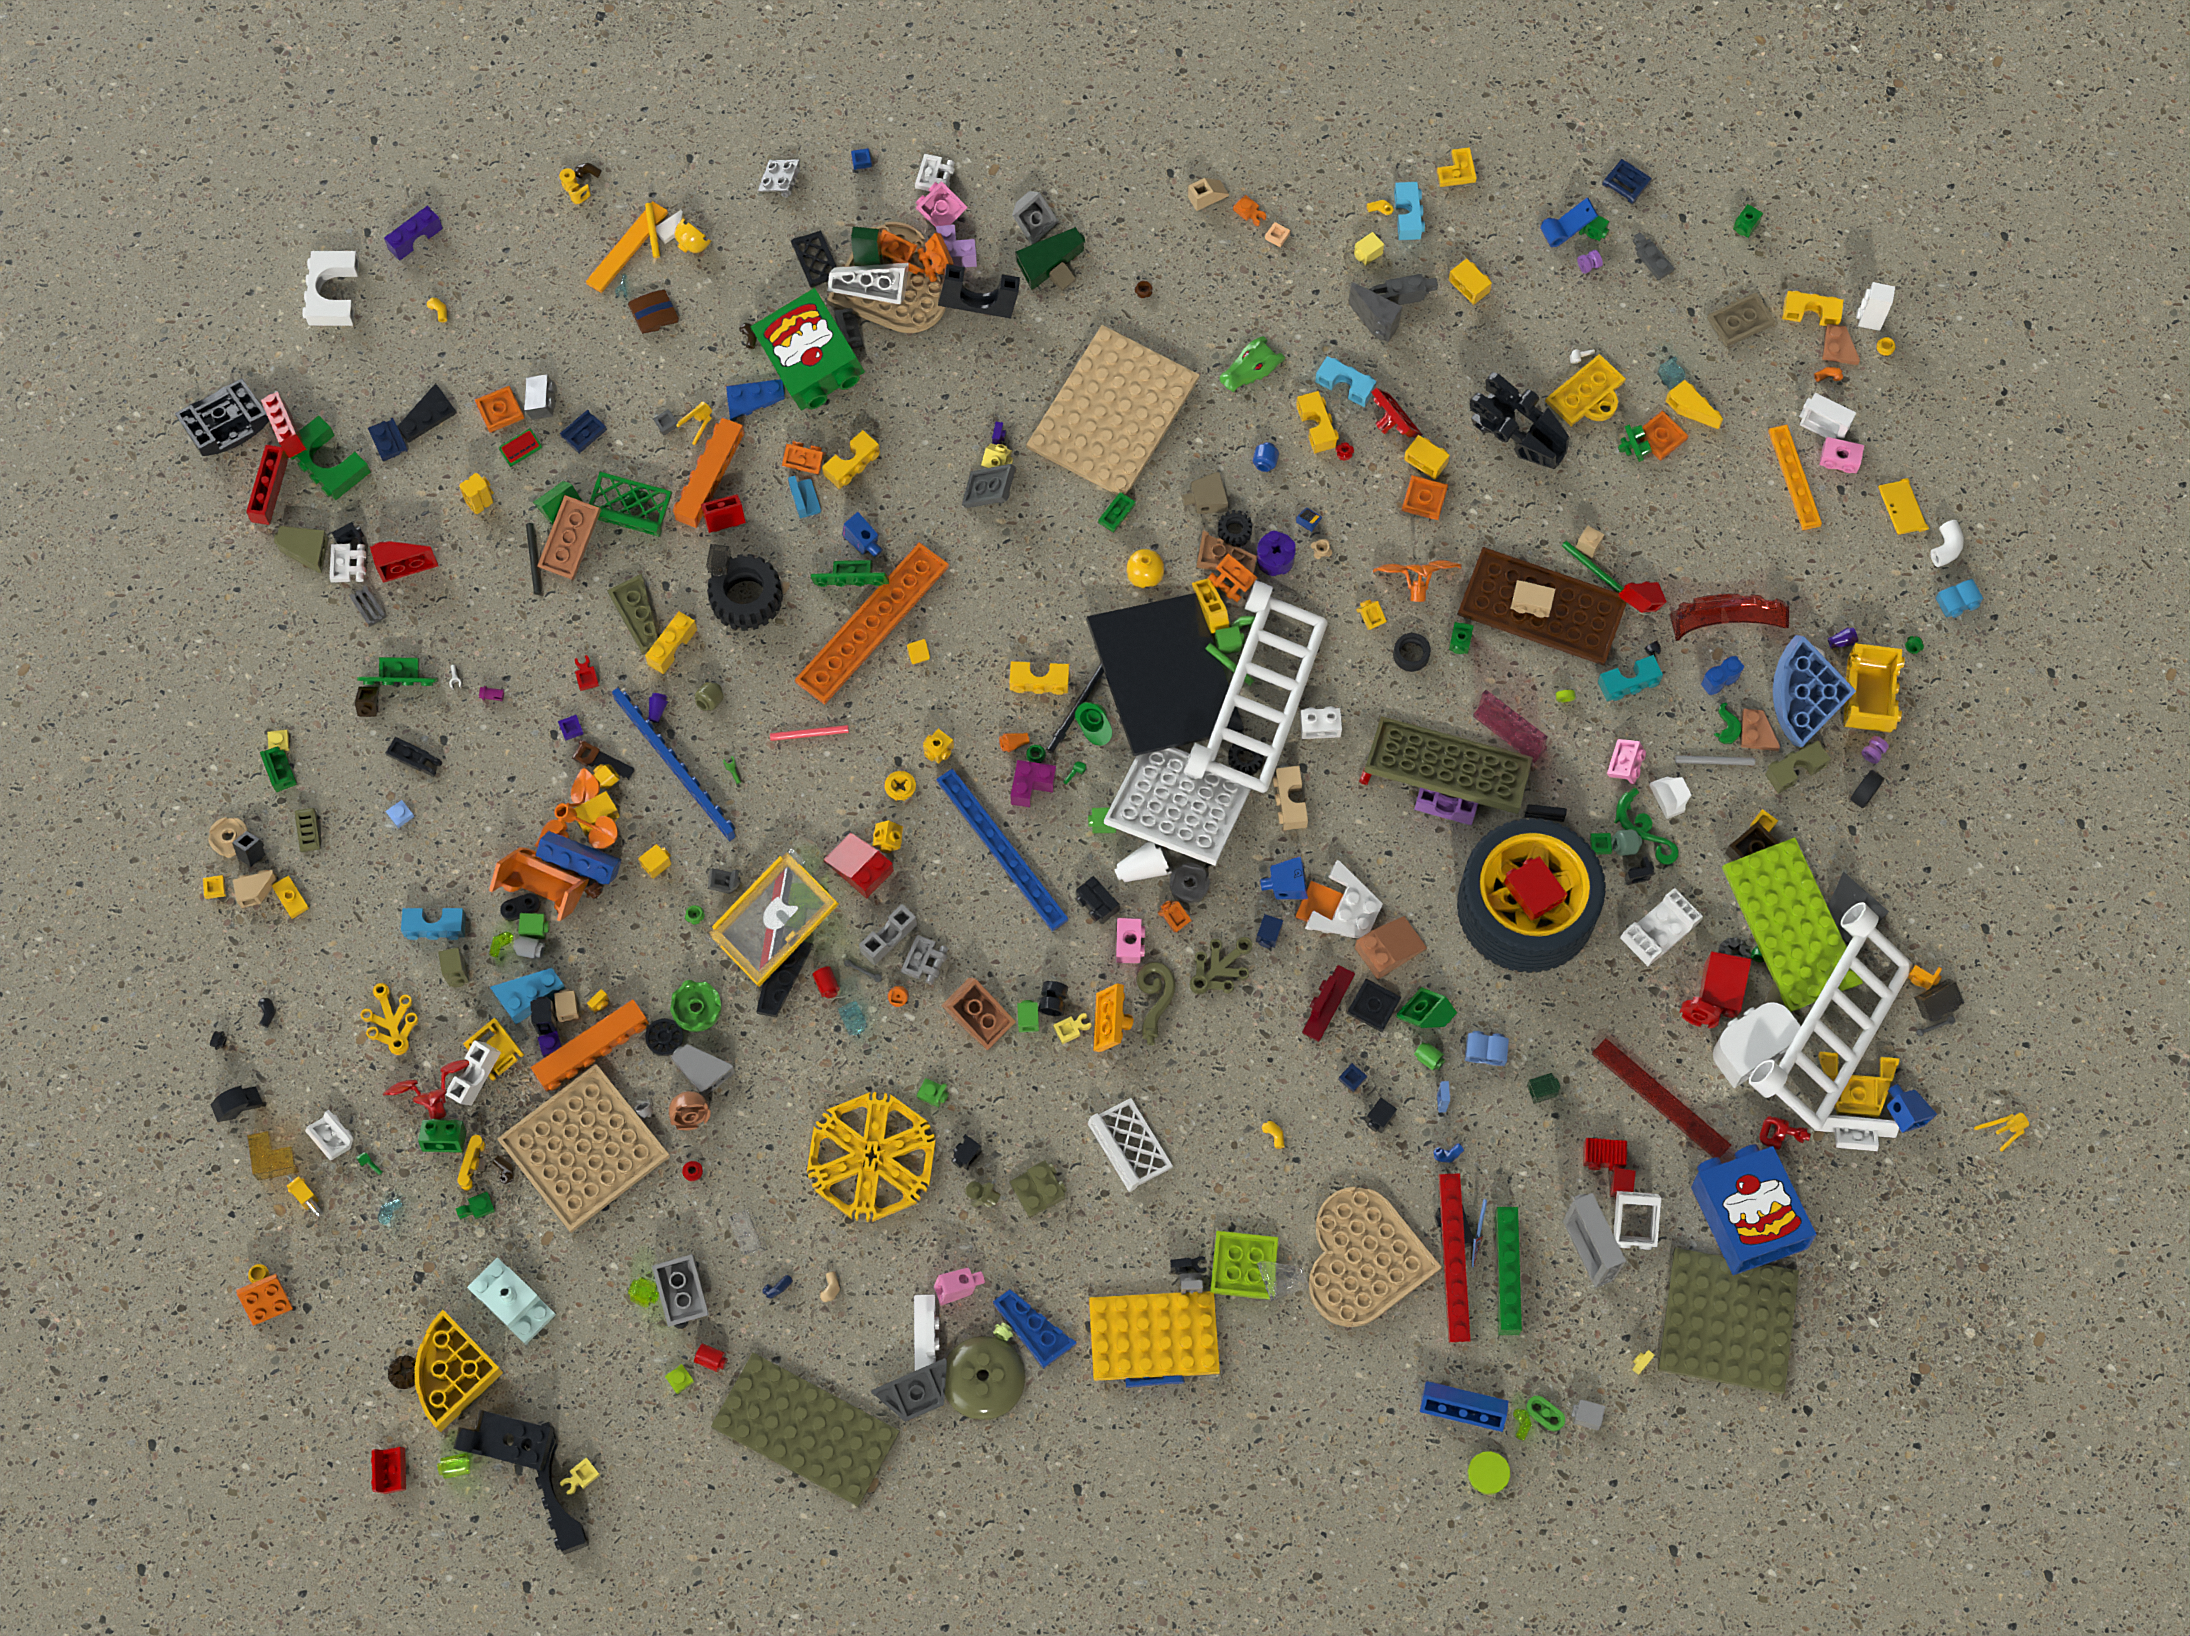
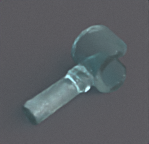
M625 274L622 275L621 285L615 289L617 297H619V292L624 291V298L628 296L625 288L627 279Z

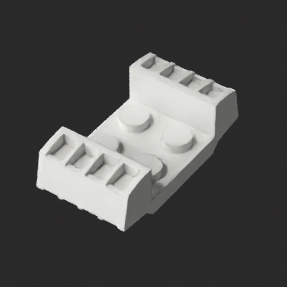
M1674 888L1665 895L1659 905L1638 923L1634 922L1623 932L1620 939L1648 967L1686 936L1703 920V916Z

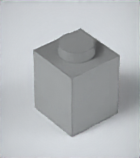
M1580 1399L1578 1404H1574L1571 1417H1574L1573 1424L1599 1430L1605 1406Z

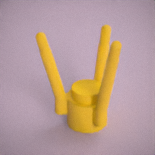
M701 402L693 411L678 421L677 427H680L693 416L700 422L704 420L692 442L693 445H696L707 423L712 419L709 416L712 413V409L705 402Z
M2020 1112L2016 1115L2010 1114L2007 1117L1975 1126L1974 1130L2007 1122V1125L1997 1130L1996 1134L2005 1132L2008 1129L2016 1133L2000 1148L2002 1152L2016 1138L2025 1133L2024 1129L2029 1126V1121Z

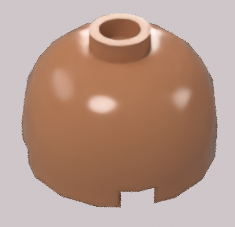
M682 1092L674 1097L669 1105L670 1122L678 1130L688 1131L699 1128L697 1124L703 1121L705 1124L710 1118L709 1105L706 1099L697 1092Z

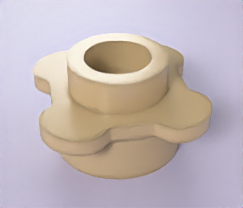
M1321 539L1311 544L1316 559L1332 555L1328 540Z

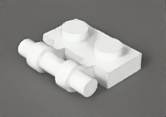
M924 154L915 188L929 191L928 189L935 182L939 184L941 181L949 188V180L955 170L953 168L954 161L948 160L947 165L942 164V157ZM939 172L944 174L942 179L937 178Z
M331 544V583L351 582V575H356L357 582L364 581V575H366L364 560L367 554L365 545L358 544L357 550L352 551L351 544ZM351 559H357L356 566H351Z

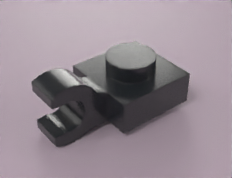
M1205 1257L1171 1259L1170 1271L1171 1273L1175 1272L1177 1275L1188 1273L1191 1269L1200 1274L1205 1273L1207 1268H1200L1198 1266L1199 1262L1205 1261Z

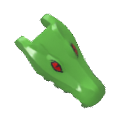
M1264 336L1251 341L1241 351L1232 365L1220 375L1219 380L1227 389L1235 392L1243 384L1248 385L1249 383H1254L1256 379L1261 380L1263 377L1268 376L1277 365L1285 360V356L1282 353L1276 355L1266 345L1268 340Z

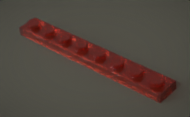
M1605 1038L1592 1052L1596 1059L1710 1156L1721 1158L1731 1147V1144L1608 1039Z

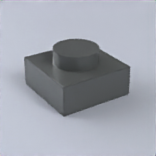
M669 409L653 418L663 435L677 428L678 422Z

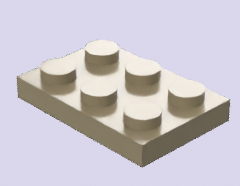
M1757 293L1751 294L1707 316L1708 321L1725 347L1733 345L1775 324L1774 318Z

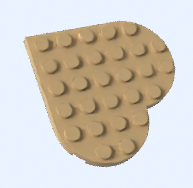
M885 222L884 225L871 227L879 229L880 235L884 229L917 245L910 263L925 270L923 264L918 259L919 254L917 250L923 247L926 252V242L923 235L917 229L901 222ZM853 252L845 267L855 266ZM886 256L883 259V264H893L891 263L892 258ZM908 271L905 299L901 304L831 292L827 298V304L841 310L852 308L853 314L902 333H916L932 327L941 319L946 310V307L938 306L942 279L935 274L937 280L931 282L925 273L920 272L916 275Z
M1356 1187L1341 1189L1329 1196L1318 1212L1315 1231L1318 1244L1324 1253L1319 1256L1312 1267L1309 1277V1294L1317 1311L1334 1324L1344 1327H1358L1374 1321L1442 1268L1389 1201L1374 1190Z

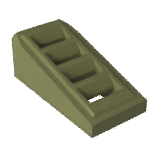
M314 808L296 810L295 820L300 852L320 850L316 810ZM312 824L311 827H304V828H303V825ZM304 833H314L312 835L303 836ZM315 840L314 843L304 844V841Z

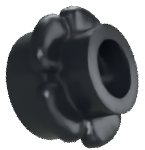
M215 1031L212 1035L210 1046L214 1047L215 1050H218L220 1047L224 1048L227 1037L224 1031Z

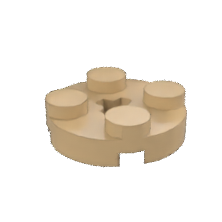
M221 818L210 828L209 844L219 855L231 858L236 855L232 842L244 832H249L244 822L238 818ZM227 833L230 835L234 833L231 840H225Z

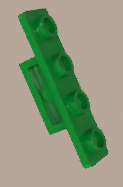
M871 560L834 561L833 573L811 574L814 585L819 587H826L827 585L839 587L846 585L864 586L869 584L882 586L883 584H889V578L886 573H872L873 563Z
M379 657V676H359L357 681H363V685H375V681H382V685H394V682H402L403 686H413L414 682H421V686H433V683L438 682V678L419 677V658Z

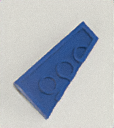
M1010 1289L993 1301V1305L1043 1369L1077 1345L1076 1341L1066 1336L1061 1329L1046 1320V1317L1037 1313L1027 1302Z

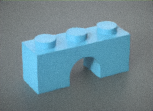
M1418 182L1395 183V208H1404L1410 212L1398 215V239H1421L1422 232H1425V221H1421L1423 205H1420L1419 200L1422 199V191L1418 189Z
M1328 356L1317 371L1315 379L1316 383L1331 391L1337 383L1345 382L1349 384L1351 388L1348 399L1363 407L1366 406L1371 398V392L1376 388L1377 382L1371 376L1364 375L1355 368L1342 364L1338 359Z

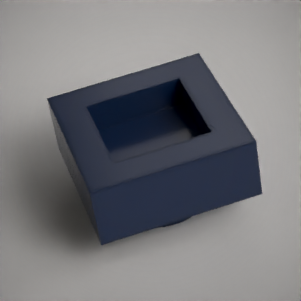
M1351 1063L1339 1076L1338 1080L1354 1093L1367 1079V1075Z

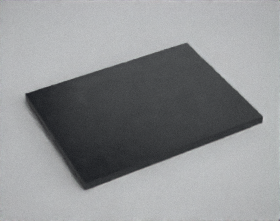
M1196 593L1087 616L1086 621L1133 756L1211 738L1228 692L1229 684L1221 662L1205 649L1209 643L1213 646L1215 645ZM1235 706L1227 728L1239 733L1244 731V726L1238 709Z

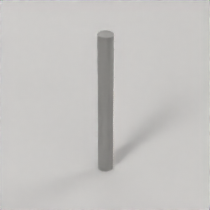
M1676 755L1675 763L1754 766L1755 758Z

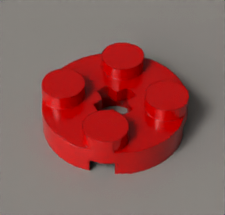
M1693 997L1692 1000H1686L1682 1003L1680 1013L1682 1012L1681 1017L1692 1025L1701 1027L1702 1024L1708 1025L1707 1028H1715L1720 1022L1722 1010L1717 1006L1706 1003L1701 997Z

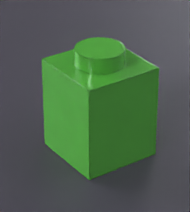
M1238 626L1215 630V641L1219 651L1223 654L1242 651V644H1245L1243 632L1240 633Z
M1092 808V815H1088V827H1092V834L1116 833V828L1104 824V819L1110 808Z
M520 913L519 935L534 939H546V933H549L550 922L547 921L545 915Z
M1024 1000L1021 1003H1017L1019 1032L1039 1031L1038 1002Z

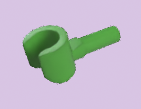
M731 756L732 763L727 764L725 759H723L725 769L732 773L736 784L741 783L735 769L737 765L734 757Z

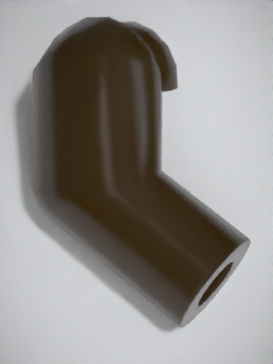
M591 163L579 164L575 167L576 170L574 171L578 178H582L584 174L588 173L599 178L602 172L601 169Z

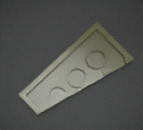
M641 573L607 590L640 652L644 655L650 650L658 637Z

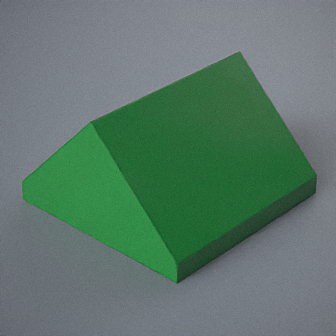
M564 480L533 502L552 526L565 495L582 501L573 485Z

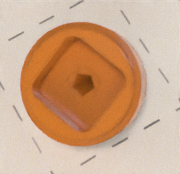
M894 986L888 993V1001L895 1007L903 1006L909 999V993L903 986Z

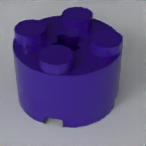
M1275 530L1264 535L1257 546L1256 559L1259 569L1269 576L1288 573L1294 565L1295 542L1288 535Z

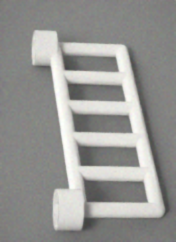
M1255 580L1244 608L1256 613L1255 619L1208 746L1204 747L1197 743L1194 744L1184 768V773L1202 779L1206 770L1258 792L1265 793L1269 789L1328 622L1321 616L1271 597L1273 587ZM1270 609L1314 626L1308 646L1304 647L1264 631L1263 628ZM1258 641L1303 658L1295 680L1251 663ZM1246 674L1290 690L1291 693L1284 712L1240 696L1239 693ZM1235 706L1279 723L1272 745L1227 728ZM1222 739L1267 757L1260 779L1215 762Z
M1863 902L1852 906L1842 917L1841 926L1853 938L1780 1064H1776L1771 1059L1766 1060L1754 1069L1749 1078V1084L1763 1097L1768 1098L1776 1094L1815 1130H1820L1825 1124L1913 968L1912 962L1875 928L1879 917ZM1867 937L1899 966L1888 987L1856 957ZM1849 968L1881 997L1870 1018L1838 989ZM1831 999L1863 1028L1853 1049H1850L1820 1020ZM1813 1031L1845 1060L1834 1081L1801 1052ZM1794 1063L1827 1092L1816 1114L1784 1085Z

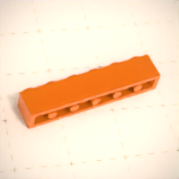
M721 418L720 422L716 423L712 438L706 442L704 454L699 456L697 467L695 470H692L689 476L688 485L682 489L680 501L676 502L673 507L676 521L695 528L698 527L703 517L701 504L711 501L744 436L743 425L725 418Z
M632 999L530 1068L545 1091H553L567 1078L575 1077L582 1068L593 1065L600 1056L608 1055L612 1048L618 1044L626 1043L633 1034L644 1031L649 1024L647 1018Z

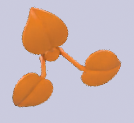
M1447 560L1429 562V565L1411 564L1404 566L1400 564H1386L1373 569V573L1383 571L1405 574L1408 589H1411L1410 601L1424 602L1426 601V590H1428L1432 573L1439 570V568L1458 567L1461 569L1462 564ZM1408 569L1418 573V580L1413 581V584L1411 583ZM1422 576L1427 577L1425 584L1422 581Z
M586 768L581 769L573 783L571 799L574 803H561L557 805L554 814L558 820H550L544 826L535 844L537 848L540 838L548 831L569 839V834L565 831L568 828L565 822L571 823L575 820L592 828L588 839L594 848H607L617 840L618 827L613 819L607 816H600L597 818L595 825L578 818L576 810L572 808L585 803V801L587 802L599 794V781Z

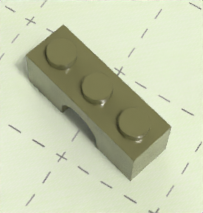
M1819 741L1812 744L1808 742L1801 747L1800 751L1796 753L1792 751L1782 761L1776 760L1768 766L1765 776L1779 794L1795 785L1798 776L1794 772V767H1803L1810 775H1813L1826 768L1831 758Z

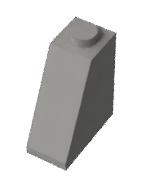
M688 1044L684 1047H678L671 1056L673 1063L703 1097H706L735 1074L731 1064Z

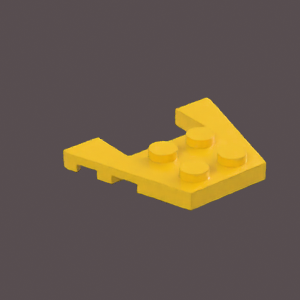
M1819 1052L1818 1058L1823 1072L1834 1081L1838 1075V1053ZM1881 1057L1879 1059V1077L1852 1075L1834 1106L1836 1113L1878 1118L1900 1058Z

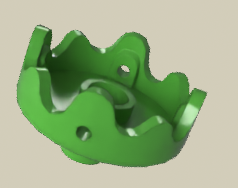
M686 980L672 994L670 1011L675 1022L681 1028L690 1032H700L709 1029L717 1022L721 1014L722 1005L718 992L709 983ZM694 1003H700L702 1008L698 1012H693L691 1006Z

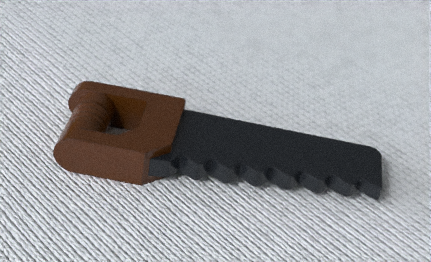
M583 740L579 741V747L572 756L573 760L587 767L610 764L619 776L628 780L634 773L633 767L601 752L599 748ZM586 749L591 751L588 757L581 758Z

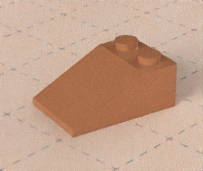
M1405 916L1370 931L1356 940L1355 944L1356 951L1377 980L1427 949Z
M969 977L941 1005L986 1050H989L1016 1022L975 978Z

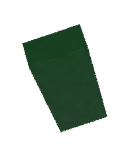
M853 226L851 243L854 265H883L879 229Z

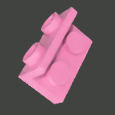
M1617 740L1607 772L1609 777L1628 779L1630 784L1636 783V779L1640 776L1641 763L1646 757V751L1640 741Z

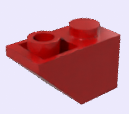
M1650 581L1639 584L1631 582L1625 585L1624 589L1618 594L1621 599L1641 613L1656 612L1667 602L1659 582L1650 583Z

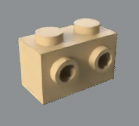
M1517 580L1510 609H1514L1519 613H1531L1537 617H1549L1555 589Z

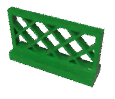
M599 472L589 504L601 509L598 517L599 521L660 537L662 532L661 526L672 491ZM602 479H610L613 485L603 490L601 487ZM622 484H628L631 490L621 495L617 487ZM642 488L646 489L649 495L639 500L635 492ZM616 489L619 497L609 501L605 493ZM660 493L665 494V501L657 505L653 497ZM634 494L637 502L627 506L623 498ZM604 495L607 503L602 506L594 505L596 498ZM651 498L655 507L645 511L641 503ZM622 500L625 508L615 511L611 505ZM640 505L643 513L633 516L629 510ZM658 510L660 514L658 522L651 521L648 514Z

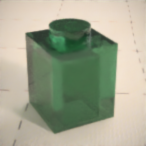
M1552 1073L1528 1081L1527 1088L1533 1104L1557 1097L1560 1083L1557 1078H1554Z

